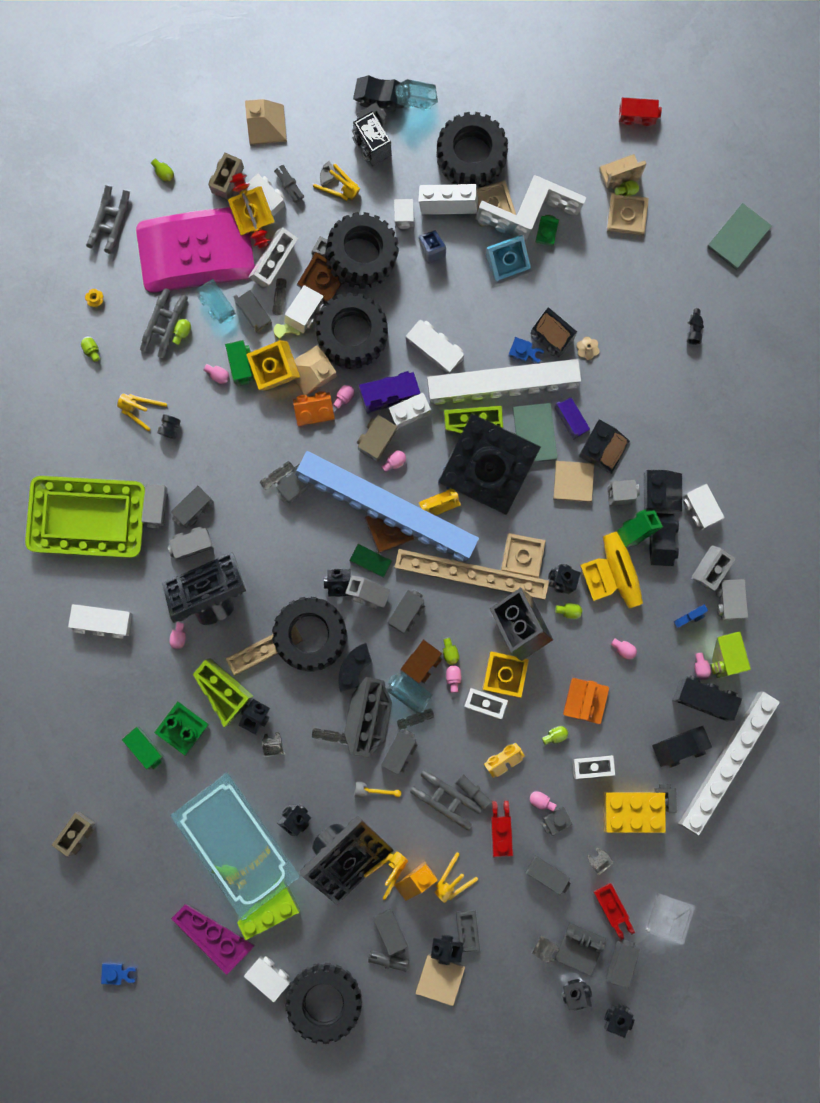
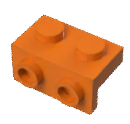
M320 391L312 396L300 395L293 399L298 426L335 419L330 392Z

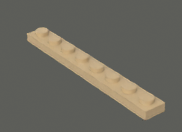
M402 549L398 550L395 569L509 593L522 588L532 598L542 600L546 599L549 581Z

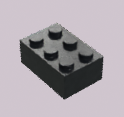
M519 588L490 608L510 652L519 660L523 661L553 641L535 602L522 588Z
M691 675L690 677L687 676L680 679L672 701L726 722L735 720L742 698L737 697L738 693L731 690L721 691L718 685L712 683H700L701 679Z

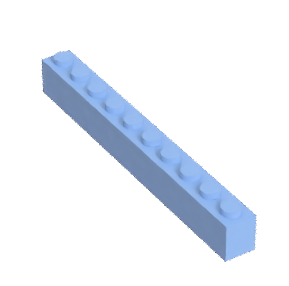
M306 451L296 470L295 476L301 482L306 484L309 482L315 485L317 490L321 492L327 491L332 494L333 498L339 501L345 500L350 503L351 507L357 510L361 508L367 511V515L384 520V523L390 527L397 526L406 535L411 536L413 534L418 537L420 542L436 546V550L453 555L452 557L457 561L466 562L470 558L479 539L309 451Z

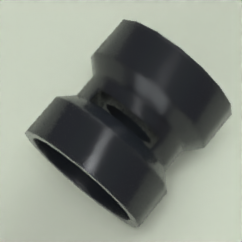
M163 414L161 418L163 424L158 428L157 433L175 439L177 434L175 427L180 425L181 420Z

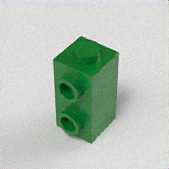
M244 340L225 344L234 383L239 384V386L249 384L250 381H253V372L246 355L251 352L249 345H245Z
M655 510L639 511L635 514L636 517L634 519L625 521L623 527L617 530L625 547L636 546L663 528Z
M140 727L134 728L121 739L146 770L150 768L154 770L162 764L161 759L164 755Z

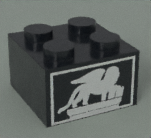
M373 111L353 121L352 133L354 136L352 138L356 146H360L363 150L362 156L366 162H370L373 167L392 156L391 141Z

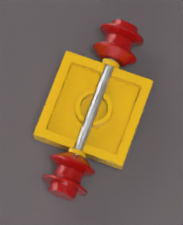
M242 173L231 176L232 180L229 182L235 185L232 190L240 194L228 199L240 234L244 235L254 231L255 233L250 237V239H255L256 241L253 247L257 246L260 249L268 246V242L271 241V239H266L265 236L268 231L261 230V228L275 221L262 186L247 191L245 189L250 186V183L245 182L247 175L243 176Z

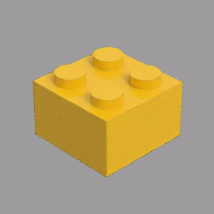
M279 340L246 354L259 390L267 391L300 377L288 341Z
M490 651L482 691L521 698L529 659L521 661L515 656Z

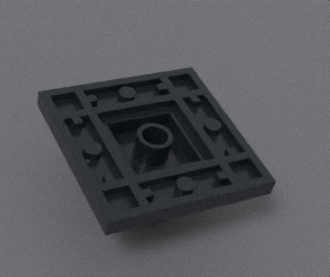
M471 413L438 482L507 515L541 446ZM492 464L493 468L487 469L486 466Z
M233 552L162 583L169 615L173 623L184 621L193 614L196 615L202 625H211L217 623L218 620L222 621L234 610L231 598L238 597L246 591Z
M357 816L346 827L340 824H333L325 828L322 834H319L313 842L312 849L316 856L310 862H307L299 873L310 884L338 905L366 878L364 877L365 873L394 850Z

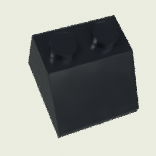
M646 470L644 473V510L682 512V473L668 470Z

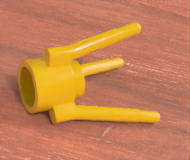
M333 164V167L345 180L333 170L329 172L343 184L341 188L343 194L313 184L314 188L338 196L345 201L348 199L353 201L361 189L337 164Z
M123 393L117 403V407L122 409L121 413L129 416L141 427L150 431L151 429L130 413V411L133 412L135 408L147 411V408L138 405L137 401L167 407V403L136 397L132 394L128 396Z
M397 851L394 855L389 853L385 859L364 874V877H368L390 861L388 866L393 871L385 882V886H388L383 896V900L387 899L399 875L408 863V860Z
M459 853L455 854L441 880L435 885L437 889L434 893L444 903L448 900L451 901L456 895L478 881L476 877L455 891L454 887L464 877V874H461L451 884L447 882L443 884L460 855Z

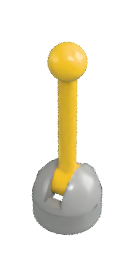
M363 782L355 783L354 797L358 798L365 797L368 793L394 795L395 797H400L402 794L400 790L369 789Z

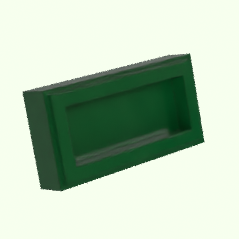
M357 544L349 560L384 578L392 563V560L360 544Z

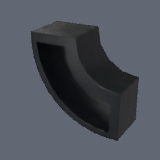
M367 75L357 78L353 100L360 102L359 104L363 107H369L377 103L379 108L382 107L388 111H396V109L404 108L408 86L395 79L384 80Z
M656 513L663 528L649 537L650 564L674 566V561L678 559L679 549L676 548L675 542L676 533L679 531V521H676L674 514Z
M366 643L353 649L344 659L339 671L340 692L358 687L361 671L365 666L372 663Z
M700 726L653 744L652 747L660 767L668 765L669 768L679 765V761L694 755L697 758L705 755V750L712 748L704 726Z

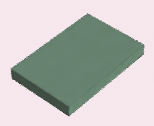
M742 203L707 247L737 270L772 225Z
M551 403L513 407L516 434L541 446L534 462L557 460Z

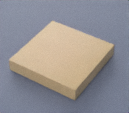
M505 180L477 188V212L481 201H484L516 215Z
M612 193L607 231L643 236L645 233L649 198L639 196L626 197Z
M556 461L553 499L592 502L594 464Z
M508 533L501 571L539 578L546 540Z
M427 954L415 994L453 1006L465 967L450 962V965L439 964L437 959H433L431 955Z

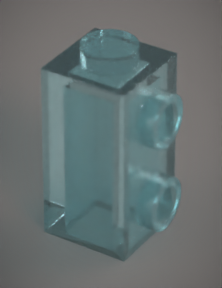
M406 79L395 86L399 105H405L407 108L416 107L420 108V110H429L431 106L438 103L436 85Z
M211 279L197 289L200 294L197 297L203 306L207 304L210 309L208 313L213 321L217 319L221 324L223 322L227 323L234 318L236 314L234 308L214 279Z
M403 672L392 675L387 683L389 686L386 691L415 713L423 711L433 694Z

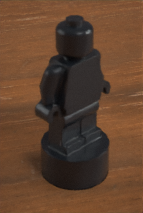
M699 308L693 310V314L690 315V319L687 322L690 324V332L687 333V343L692 345L702 343L701 329L704 328Z

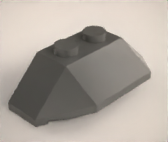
M365 677L352 694L344 732L350 754L369 758L385 741L392 701L383 680Z

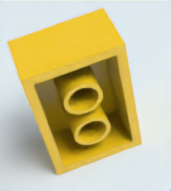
M603 792L604 832L666 833L665 793Z

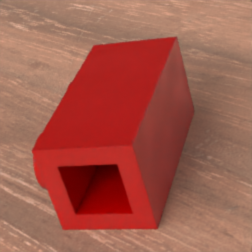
M622 97L619 104L618 122L625 125H633L634 123L642 124L643 126L655 125L657 119L661 118L662 107H659V100Z

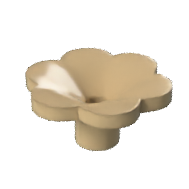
M584 337L576 345L578 356L581 358L585 357L586 360H592L600 351L598 341L595 339L591 340L590 337Z

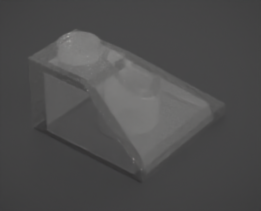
M657 893L646 931L664 939L684 944L695 906Z

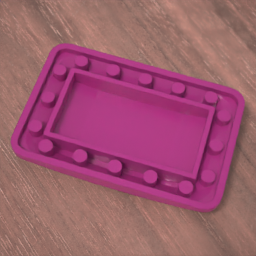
M231 207L143 220L136 227L143 284L150 293H159L165 288L172 291L249 279L248 277L255 267L250 233L240 234Z

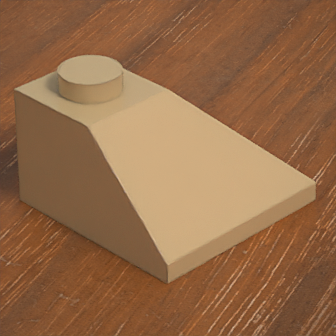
M265 99L246 100V120L250 145L287 142L284 105Z
M318 345L294 359L300 375L299 378L294 380L304 395L308 396L337 378L334 367Z

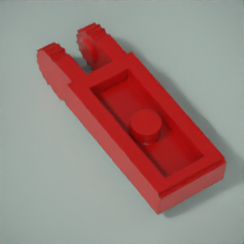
M492 801L493 857L513 856L509 801H504L503 809L505 816L497 817L498 804L496 801Z
M608 883L593 891L620 941L625 938L618 926L619 924L624 922L628 932L631 935L634 934L635 931L629 921L630 918L613 885Z

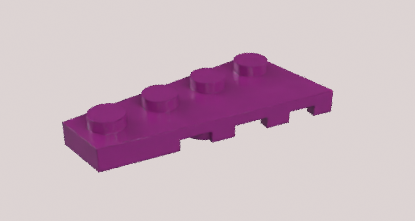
M185 904L171 918L226 975L255 946L188 904Z

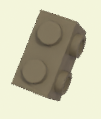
M224 152L208 185L211 193L228 200L233 192L232 189L235 187L234 183L229 182L232 180L231 176L242 173L244 165L241 159Z
M379 415L375 419L372 418L367 425V428H369L365 435L362 434L357 441V444H359L358 450L377 462L397 432L396 425Z
M75 812L52 846L67 857L73 854L76 855L83 846L81 844L83 839H88L93 833L94 828L92 827L95 822L81 812Z

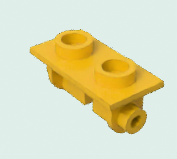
M453 489L418 502L421 509L435 516L461 506L458 494Z
M514 743L506 746L498 755L491 756L484 763V766L488 769L492 778L495 776L499 777L508 771L506 763L514 767L523 761L522 758L525 755L522 749Z

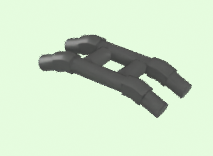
M105 185L100 208L86 246L92 249L98 240L100 231L106 232L110 235L104 252L110 254L117 242L121 224L128 208L130 191L123 190L119 209L108 207L113 186ZM105 214L116 216L113 227L102 224Z
M167 288L162 291L157 299L147 329L143 334L140 347L141 351L147 352L153 333L163 336L157 355L160 358H165L174 328L188 300L186 295H181L173 312L163 309L170 294V290ZM160 315L170 319L167 329L156 326Z
M423 770L421 777L438 787L436 792L430 797L413 786L410 793L464 829L469 830L472 824L457 815L455 811L460 803L477 814L482 811V807L428 771ZM444 792L454 798L449 808L438 802Z

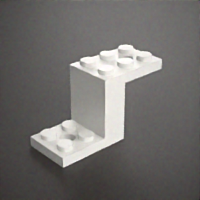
M534 175L517 215L481 201L475 219L483 225L496 227L495 229L499 232H508L513 237L523 235L524 240L527 241L544 201L551 207L564 209L570 215H578L586 197Z

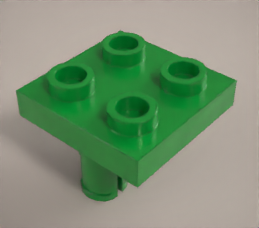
M177 701L154 733L186 756L209 724Z

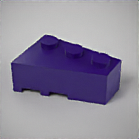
M409 371L402 372L398 376L359 384V391L366 414L394 406L421 394L414 372L409 373Z

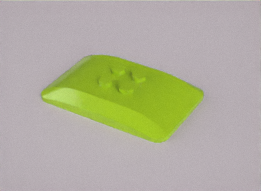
M54 476L34 477L30 483L25 537L27 549L38 553L123 558L138 556L142 545L143 522L141 521L145 487L137 481Z

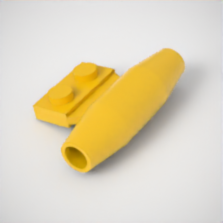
M618 532L602 536L606 559L598 558L580 565L592 600L595 601L612 595L618 589L629 609L643 604L638 576L629 552Z

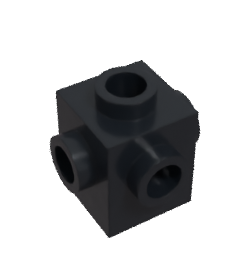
M560 564L551 569L548 575L550 580L548 586L554 588V591L558 593L570 594L576 590L581 572L573 570L567 564Z
M351 569L327 570V577H324V589H328V597L350 596L345 593L351 578Z
M253 699L249 705L245 704L240 713L243 716L238 726L256 735L261 726H266L270 718L267 716L270 708Z
M291 805L282 811V817L277 824L289 835L298 836L300 832L307 829L309 826L308 821L312 817L307 814L308 810L302 805Z
M449 935L433 938L431 958L437 959L438 963L443 965H450V962L461 963L464 942L453 940V936Z
M579 979L568 981V985L563 986L564 992H562L564 1003L568 1005L569 1011L592 1007L590 1000L592 991L586 982H580Z
M621 1004L618 1007L612 1005L611 1009L608 1008L604 1020H606L604 1026L606 1031L625 1038L628 1030H632L635 1021L633 1019L634 1015L629 1012L630 1008Z

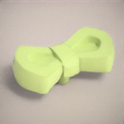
M276 324L273 330L274 335L278 339H282L286 334L292 333L299 336L301 333L288 324Z

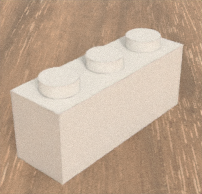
M476 184L420 185L419 205L421 214H477L478 195Z
M283 227L277 230L248 278L263 288L269 286L298 238Z
M419 320L406 335V342L446 374H451L464 359L463 350L458 345L454 344L453 346L449 343V339L443 333L438 334L433 330L434 327L429 322Z
M72 604L68 627L74 629V633L85 634V631H93L92 635L104 637V634L108 633L112 634V638L123 639L124 636H129L132 613Z

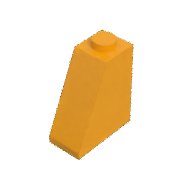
M425 861L394 886L405 901L424 892L437 882L438 879Z

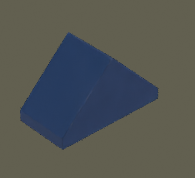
M436 230L418 236L428 263L446 257V245Z

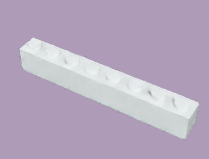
M578 359L427 377L429 401L434 403V405L445 404V401L453 400V403H459L468 398L476 401L483 399L485 396L499 398L502 397V394L517 396L521 394L520 392L527 391L528 394H535L539 390L544 389L552 392L557 391L561 387L575 389L581 383Z
M758 692L679 821V825L695 835L701 833L780 703L778 700L765 692Z

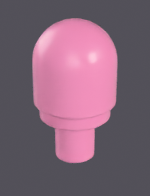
M206 364L203 371L209 373L212 380L219 384L228 382L229 373L227 370L219 366L213 368Z
M350 385L342 386L337 392V400L333 406L339 409L342 404L346 405L354 397V388Z
M395 451L386 459L387 462L381 466L382 469L387 472L391 468L395 470L402 466L406 461L405 453Z
M177 622L176 629L172 630L169 643L173 649H181L185 644L186 632H183L185 623Z
M614 639L611 643L613 647L618 649L617 653L625 659H633L637 654L636 647L627 641L621 643Z
M703 653L695 654L697 660L694 663L696 676L701 680H707L711 676L710 664L708 660H704Z
M455 665L448 667L446 670V681L450 685L451 693L458 692V684H461L462 681L461 670Z
M538 791L531 794L530 803L540 810H545L546 808L552 812L556 808V804L550 802V798L547 795Z

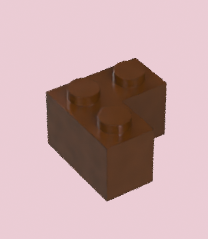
M423 639L400 671L418 685L421 682L425 684L431 676L430 669L432 667L437 668L442 661L440 657L442 653Z

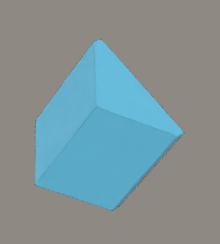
M523 235L487 247L486 258L496 281L531 269Z

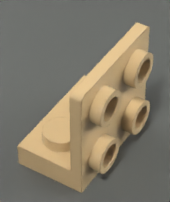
M635 154L600 166L599 171L606 188L615 189L620 187L625 181H638L642 177L646 161L638 163Z

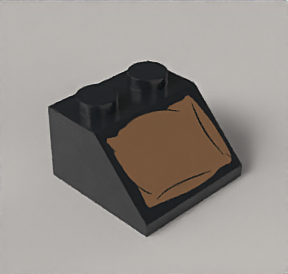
M548 307L536 322L530 334H532L533 340L538 344L542 343L547 347L546 350L551 355L560 357L574 341L577 331Z
M599 419L579 457L612 474L630 440L615 427Z

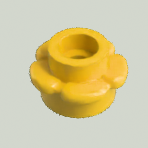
M91 289L89 293H86L85 300L89 306L98 307L102 304L104 296L101 291Z

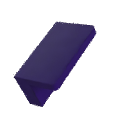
M571 397L555 404L554 408L573 440L590 431L588 424Z

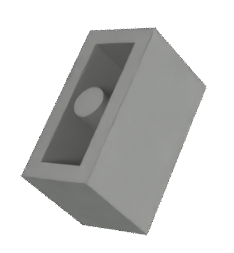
M635 480L613 481L607 487L609 506L632 505L636 501L637 496H640L639 485H636Z
M711 545L691 578L705 588L715 591L736 558L722 548Z
M745 579L722 580L716 589V596L720 600V604L717 605L718 616H721V620L748 618Z

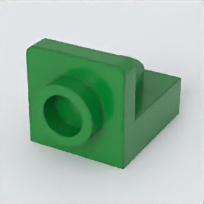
M553 215L541 216L535 243L554 246L559 219H556Z

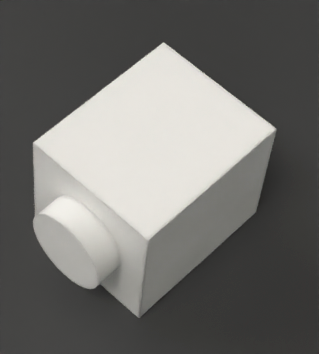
M394 199L395 227H399V229L413 227V199Z

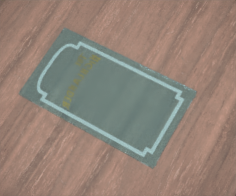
M228 773L224 774L170 815L241 920L246 919L300 877Z

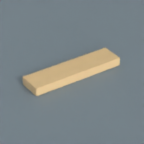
M295 625L292 629L294 645L303 641ZM273 634L225 658L234 676L278 654L273 644Z

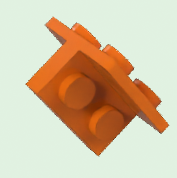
M572 678L563 715L601 724L609 687L590 680L585 681Z

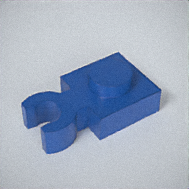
M515 337L508 356L524 362L529 357L534 363L540 364L541 360L536 358L535 354L540 353L543 355L544 350L541 348L532 349L533 343Z
M704 604L675 620L674 623L678 628L693 619L697 622L705 617L704 613L708 609Z
M103 963L101 984L121 985L122 979H125L128 983H133L136 981V978H130L129 972H134L137 968L129 967L123 970V964Z

